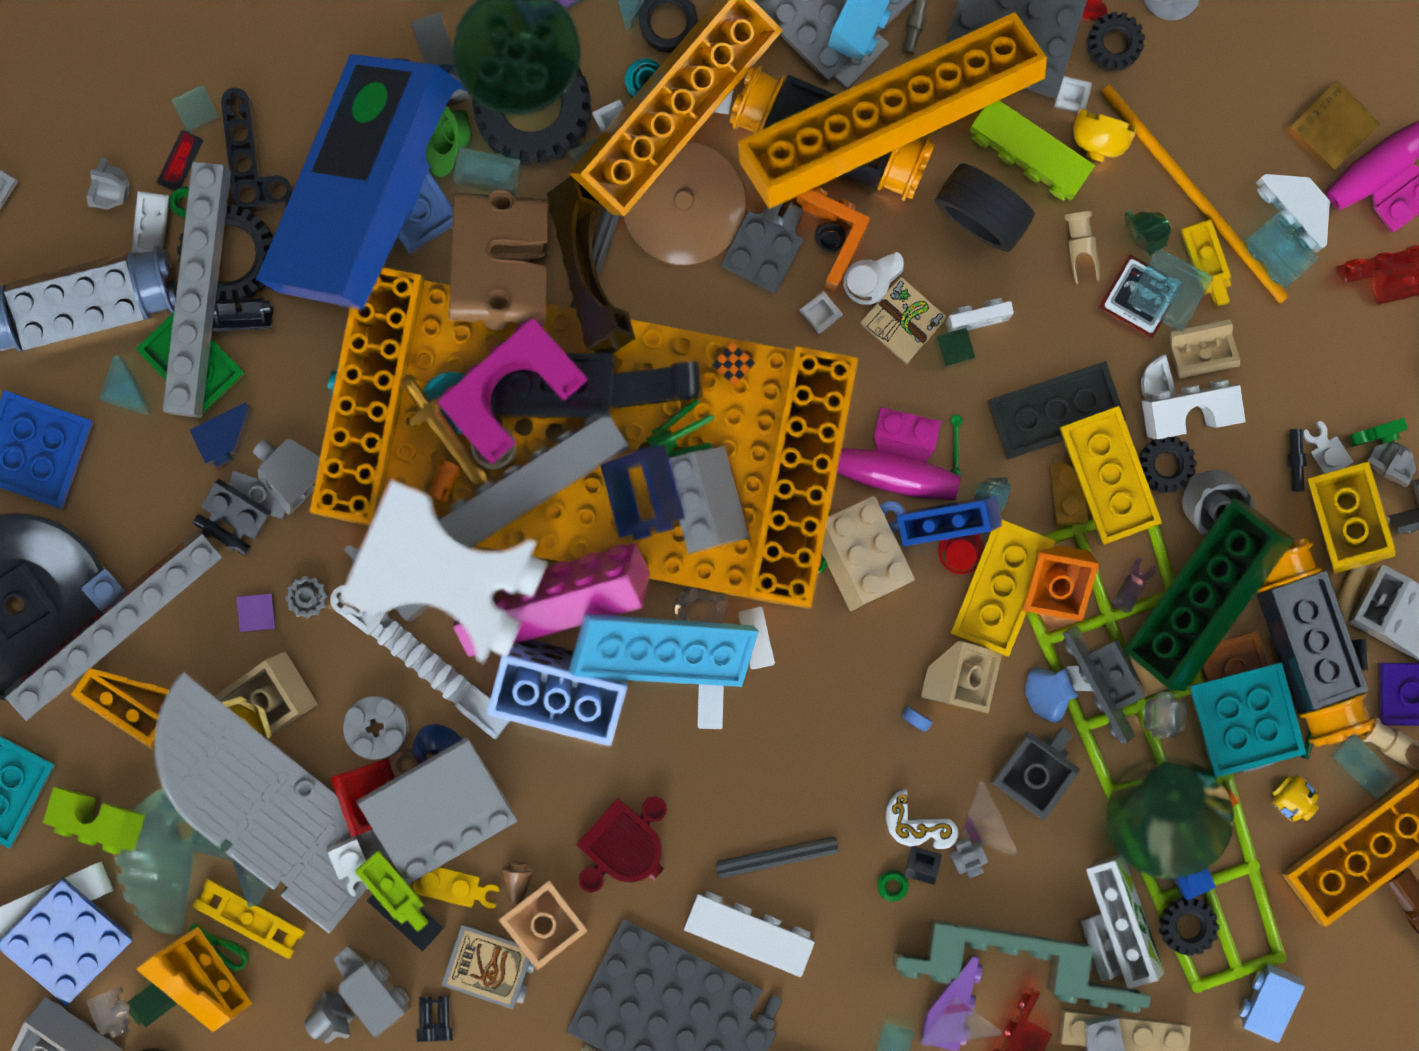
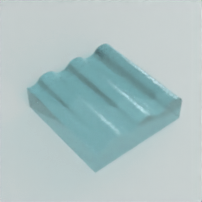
M203 85L172 100L188 133L219 118Z

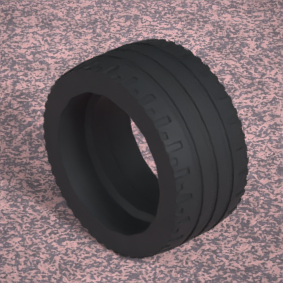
M960 163L952 172L935 199L937 206L953 221L980 240L1005 252H1010L1035 216V212L1030 205L1006 185L982 170L964 163Z

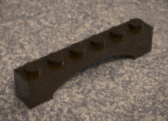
M570 176L546 193L550 205L549 211L556 228V238L561 247L563 264L567 270L570 291L573 294L577 309L576 314L580 320L584 335V344L590 351L614 354L636 338L629 312L614 307L601 287L596 273L593 257V226L596 211L601 209L599 202Z

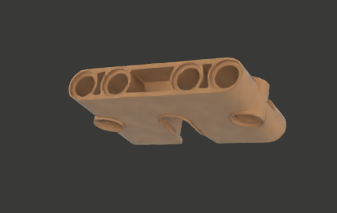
M503 189L494 190L489 195L454 193L449 297L450 321L478 322V320H482L489 329L502 330L510 322L520 325L534 318L541 327H544L547 267L518 260L545 258L548 199L514 197L511 192Z

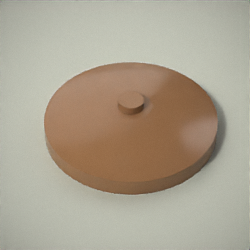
M687 142L623 217L632 239L647 255L662 263L673 266H695L713 260L731 246L745 218V191L736 169L723 155L705 145Z

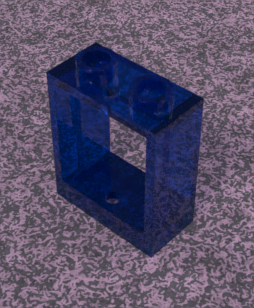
M665 445L641 449L600 464L619 538L633 536L634 541L652 536L651 530L654 529L655 534L674 529V522L685 519ZM640 467L643 469L655 513V518L644 522L641 521L628 471Z

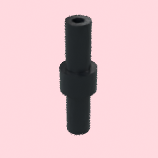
M1290 429L1291 454H1287L1288 467H1291L1292 492L1305 491L1304 467L1307 466L1306 453H1303L1302 429Z

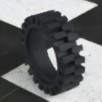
M231 204L226 209L225 226L241 228L251 236L255 244V261L247 274L240 279L231 282L218 281L216 300H235L238 303L246 297H254L256 291L259 289L262 291L266 287L256 278L273 240V235L267 225L257 215L246 208L243 209L238 205ZM181 233L179 237L181 244L180 246H177V253L179 254L180 259L182 251L183 233Z

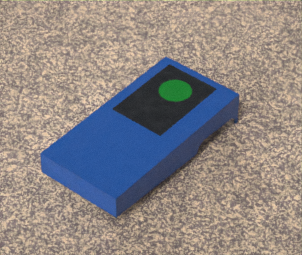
M350 54L256 280L278 293L363 310L402 225L406 224L410 213H413L421 185L430 168L426 160L427 144L451 95L456 90L467 91L468 89L449 74L450 69L457 68L458 66L452 64H441L438 66L410 62L409 59L405 58L387 59Z

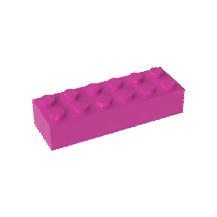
M636 542L628 545L619 544L608 551L597 554L588 553L580 559L570 562L561 561L552 567L546 568L533 597L518 591L514 594L502 589L494 594L493 600L497 607L508 611V616L522 621L513 642L515 644L582 625L585 614L613 616L641 608L650 572ZM455 618L453 628L468 657L476 655L470 635Z

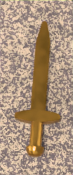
M413 374L404 376L400 380V386L402 390H407L420 408L411 417L409 424L414 426L427 420L472 483L478 488L488 483L489 480L486 473L441 414L440 410L442 407L437 402L442 396L430 401L417 384L416 380L418 379Z

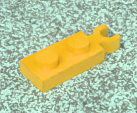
M438 867L414 881L413 890L418 895L473 908L475 900H479L484 907L490 909L495 908L497 903L489 902L486 899V893L490 890L500 892L501 888L495 884H488L484 887L479 886L481 877L443 867Z

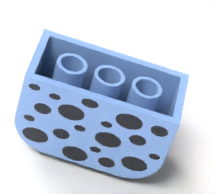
M526 640L512 644L507 657L501 656L487 715L611 746L627 689V680L574 677L569 670L575 651L534 640Z

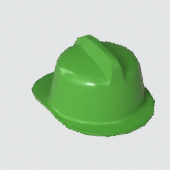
M446 106L427 144L426 160L430 165V173L436 177H444L453 169L457 153L466 148L471 141V127L466 111L451 110Z

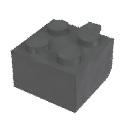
M1061 727L1052 740L1045 736L1041 741L1030 732H1025L990 783L1036 817L1045 820L1080 771V768L1066 759L1069 752L1064 749L1073 734Z

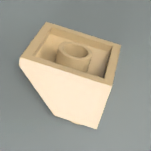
M956 642L928 666L921 697L989 713L1002 654L966 642Z

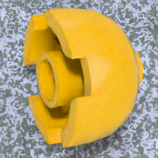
M1078 109L1073 127L1074 140L1080 148L1087 151L1085 157L1103 162L1105 157L1116 158L1128 150L1134 139L1137 126L1129 125V123L1105 115H1094L1087 110Z

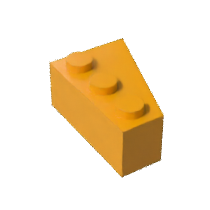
M89 668L71 693L73 698L152 750L155 749L156 725L169 689Z
M196 927L136 969L212 1032L252 1004L199 927Z

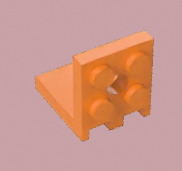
M817 186L798 195L796 204L804 211L824 221L839 223L845 231L849 232L824 289L835 294L868 228L871 218L855 211L856 206L844 199L839 198L837 202L826 197L828 193Z

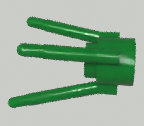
M694 399L663 425L652 430L653 435L646 438L657 461L664 457L665 459H670L713 447L711 443L673 450L679 447L676 439L714 420V415L710 414L674 433L668 430L699 404L698 399Z

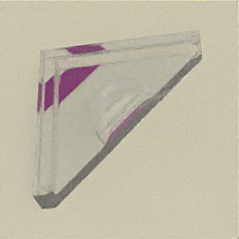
M979 782L961 837H968L972 841H979L980 844L1016 856L1018 851L1009 836L1003 820L985 784Z
M954 995L919 1043L926 1046L1000 1036L1002 1031Z

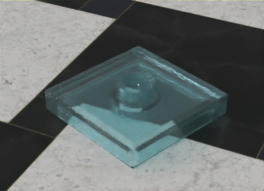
M1158 248L1131 293L1128 304L1183 332L1212 283L1213 276Z

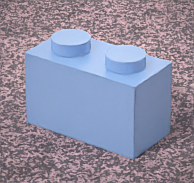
M1267 963L1263 971L1259 970L1252 984V988L1255 990L1251 998H1246L1242 1003L1239 1016H1241L1243 1028L1279 1043L1305 986L1301 977Z

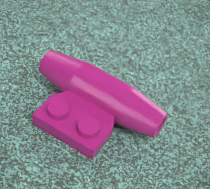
M1419 120L1386 137L1354 161L1325 191L1326 196L1336 209L1342 210L1372 194L1373 208L1389 232L1397 231L1419 214V167L1414 165L1419 159Z
M883 407L880 408L873 437L876 450L841 448L837 468L838 474L869 487L916 498L956 500L961 476L926 462L935 451L941 421Z

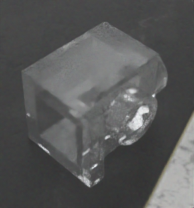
M122 986L86 1001L100 1036L110 1033L111 1038L130 1031L127 1026L130 1024L128 1017L131 1016L130 1009L124 999L120 1000L118 994L124 992Z

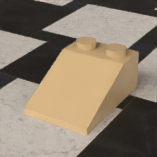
M286 651L264 660L214 696L220 702L241 696L248 700L246 702L263 708L272 732L271 735L318 705Z

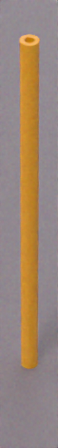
M1110 84L1100 91L1101 94L1126 123L1137 126L1135 134L1206 218L1212 220L1217 231L1280 304L1287 299L1289 295L1115 89Z

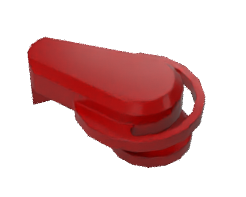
M980 533L941 540L938 555L945 569L954 574L961 575L971 573L977 569L984 551ZM942 551H945L946 561L950 567H948L947 564L944 562L941 553ZM975 561L977 562V565H976V566H974V567H973L972 569H970V570H967V569H969L970 567H972V566L974 565Z

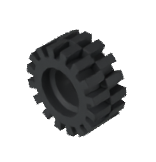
M1111 12L1110 15L1105 14L1101 16L1091 27L1086 40V44H1088L1087 52L1092 55L1091 60L1094 63L1098 62L1100 64L1099 67L1102 69L1105 67L1109 68V71H1115V69L1121 71L1127 66L1130 67L1140 56L1144 48L1145 34L1141 32L1143 29L1141 24L1137 25L1135 23L1137 19L1133 16L1130 19L1127 17V13L1124 12L1121 15L1117 14V12ZM1117 30L1126 36L1127 47L1124 51L1113 53L1105 47L1104 37L1109 31Z
M1176 436L1154 439L1141 450L1139 461L1150 489L1157 490L1159 493H1171L1189 483V479L1195 475L1196 470L1194 468L1197 465V460H1194L1193 455L1195 453L1193 449L1190 450L1189 444L1186 441L1182 442ZM1168 452L1177 458L1179 466L1174 475L1163 476L1158 473L1155 461L1159 454Z
M1179 898L1177 901L1173 900L1170 902V906L1164 908L1162 911L1164 914L1159 919V923H1161L1159 931L1163 936L1162 939L1165 944L1177 953L1188 956L1200 955L1204 953V950L1210 949L1213 946L1212 942L1217 940L1218 936L1216 933L1219 930V924L1216 921L1218 918L1212 911L1213 909L1196 898L1189 900ZM1186 914L1195 915L1201 924L1198 935L1190 939L1183 938L1177 930L1179 919Z

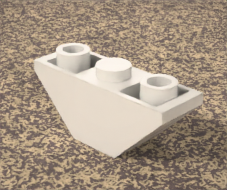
M1265 174L1256 182V185L1259 187L1257 189L1259 195L1267 203L1272 202L1279 210L1278 216L1288 227L1292 225L1300 234L1298 239L1308 250L1313 249L1317 253L1327 245L1330 200L1309 177Z

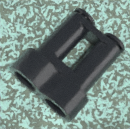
M437 996L439 1000H430L431 997H419V1029H416L417 1042L454 1040V1028H451L450 999H448L450 996ZM432 1003H438L437 1024H432Z

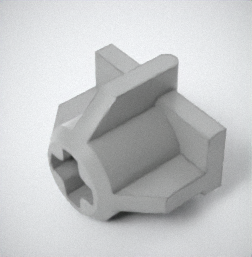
M101 157L97 169L90 171L91 185L86 196L89 207L108 210L126 202L130 190V182L121 168L109 166L107 158Z
M1394 441L1375 446L1366 461L1370 463L1371 468L1384 478L1397 482L1405 488L1410 484L1417 470L1412 451Z
M324 992L322 997L315 1002L313 1012L305 1019V1028L312 1038L324 1043H330L337 1036L348 1038L351 1035L348 1023L354 1019V1014L345 1011L341 995Z

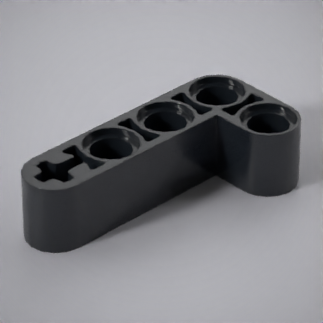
M230 88L221 97L228 165L229 170H231L230 181L233 199L241 208H246L251 212L284 208L287 206L294 188L283 176L262 177L252 100L244 90ZM237 98H240L243 102L239 104V113L242 118H238L237 112L231 106L236 103ZM240 128L248 129V136L245 140H234L236 130ZM244 158L251 159L252 166L248 171H238L239 161ZM277 185H285L287 188L286 194L279 199L273 198V188ZM249 188L256 191V196L251 202H242L241 195L243 191Z
M698 361L671 364V367L614 374L612 409L703 397Z

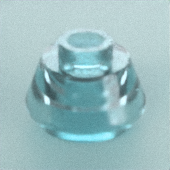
M988 477L985 482L979 481L973 498L996 495L1001 515L1008 500L1012 484L1006 477Z

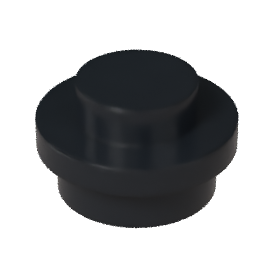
M824 222L815 230V241L825 251H835L845 242L846 232L839 223Z

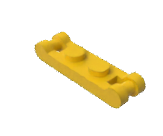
M210 878L205 879L202 885L204 890L200 897H196L191 905L193 908L283 957L291 959L295 951L293 947L297 939H301L305 933L303 928L240 896ZM214 895L222 898L217 908L210 904ZM278 929L286 932L282 942L274 939Z

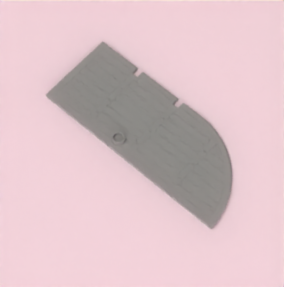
M182 671L165 697L155 732L157 770L169 800L178 813L193 828L217 847L225 838L228 839L231 844L225 850V853L272 890L280 882L284 883L286 887L280 893V896L329 934L367 890L364 883L358 881L354 884L356 896L352 897L345 885L348 877L341 880L338 879L326 852L327 848L351 838L337 795ZM374 830L355 836L365 860L380 850L387 860L391 861Z

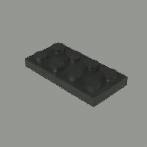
M1106 361L987 401L1007 460L1062 442L1064 440L1059 427L1116 406H1120L1124 420H1126Z

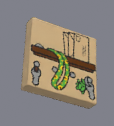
M900 277L860 322V325L904 364H907L948 317L906 280Z

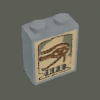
M463 923L441 986L514 1009L517 1002L522 1004L528 986L524 985L523 982L526 973L532 974L535 966L514 939Z

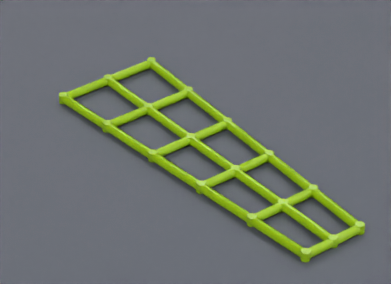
M1089 518L1087 525L1067 526L1044 534V536L1056 540L1055 544L1074 538L1077 549L1087 550L1092 554L1085 533L1095 530L1096 527L1093 519ZM1160 525L1151 527L1148 531L1166 589L1165 591L1112 609L1099 570H1097L1092 590L1101 614L1048 632L1040 614L1027 612V617L1051 671L1059 672L1064 669L1053 644L1063 641L1065 639L1063 632L1074 626L1078 627L1081 634L1106 626L1111 642L1118 639L1123 650H1125L1126 644L1117 621L1155 608L1175 580ZM1126 654L1132 667L1134 668L1130 656ZM1202 668L1189 686L1206 682ZM1189 686L1185 692L1167 689L1121 708L1125 717L1138 713L1165 788L1164 791L1124 805L1091 731L1109 723L1105 712L1085 718L1077 697L1070 699L1067 708L1148 889L1159 917L1162 918L1164 914L1162 911L1165 907H1169L1167 903L1182 897L1177 886L1165 891L1161 890L1129 816L1170 802L1190 859L1196 856L1203 858L1182 797L1222 783L1223 788L1227 787L1240 801L1233 774L1213 778V775L1209 774L1177 786L1149 709L1185 697L1191 693ZM1241 802L1230 809L1245 862L1212 873L1211 877L1216 886L1249 874L1272 953L1242 963L1215 888L1203 893L1207 905L1217 915L1218 919L1216 921L1219 924L1217 933L1230 968L1200 979L1191 956L1182 955L1175 951L1190 989L1195 993H1201L1207 989L1263 970L1267 963L1274 966L1284 963L1287 959Z

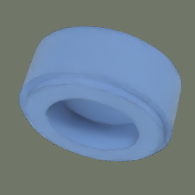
M909 705L906 706L901 714L903 719L924 732L928 731L933 724L930 718Z

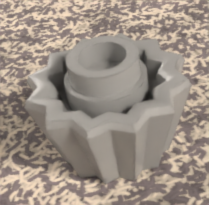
M304 575L301 579L294 578L293 584L286 587L288 594L284 599L288 602V610L294 611L296 617L304 616L309 619L312 615H319L320 610L326 607L325 600L329 595L324 591L325 584L319 583L317 577L309 578Z

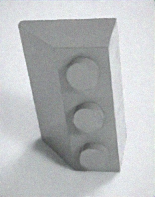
M725 446L696 451L663 460L688 554L750 538Z
M47 997L42 1000L25 1020L11 1051H123L111 1039L103 1037L93 1030L88 1023L77 1019L67 1012L62 1005L51 1001Z

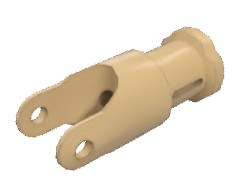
M1092 211L1064 215L1065 221H1068L1071 240L1068 241L1076 284H1079L1076 264L1078 258L1084 254L1091 255L1095 264L1097 280H1100L1096 237L1092 236L1090 226Z
M1371 716L1370 718H1375L1376 722L1372 723L1374 729L1360 734V740L1365 743L1370 741L1380 747L1383 754L1408 769L1419 772V769L1410 764L1405 757L1406 750L1411 744L1419 749V742L1396 728H1388L1381 723L1378 717Z

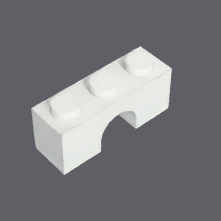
M1228 379L1212 381L1209 388L1200 389L1199 385L1185 386L1180 388L1181 393L1170 395V391L1151 393L1152 399L1141 400L1148 438L1162 439L1187 434L1186 416L1196 406L1204 414L1205 426L1218 428L1246 422L1240 385L1229 384Z

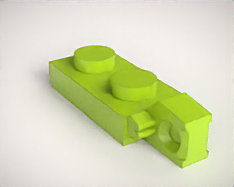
M380 850L354 870L390 915L401 924L408 920L417 931H420L429 923L419 911L424 906L419 900L420 897Z

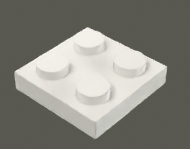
M1002 298L984 302V306H981L980 309L973 310L971 305L953 310L954 313L949 316L945 325L948 335L1006 322L1014 314L1011 301L1003 303Z

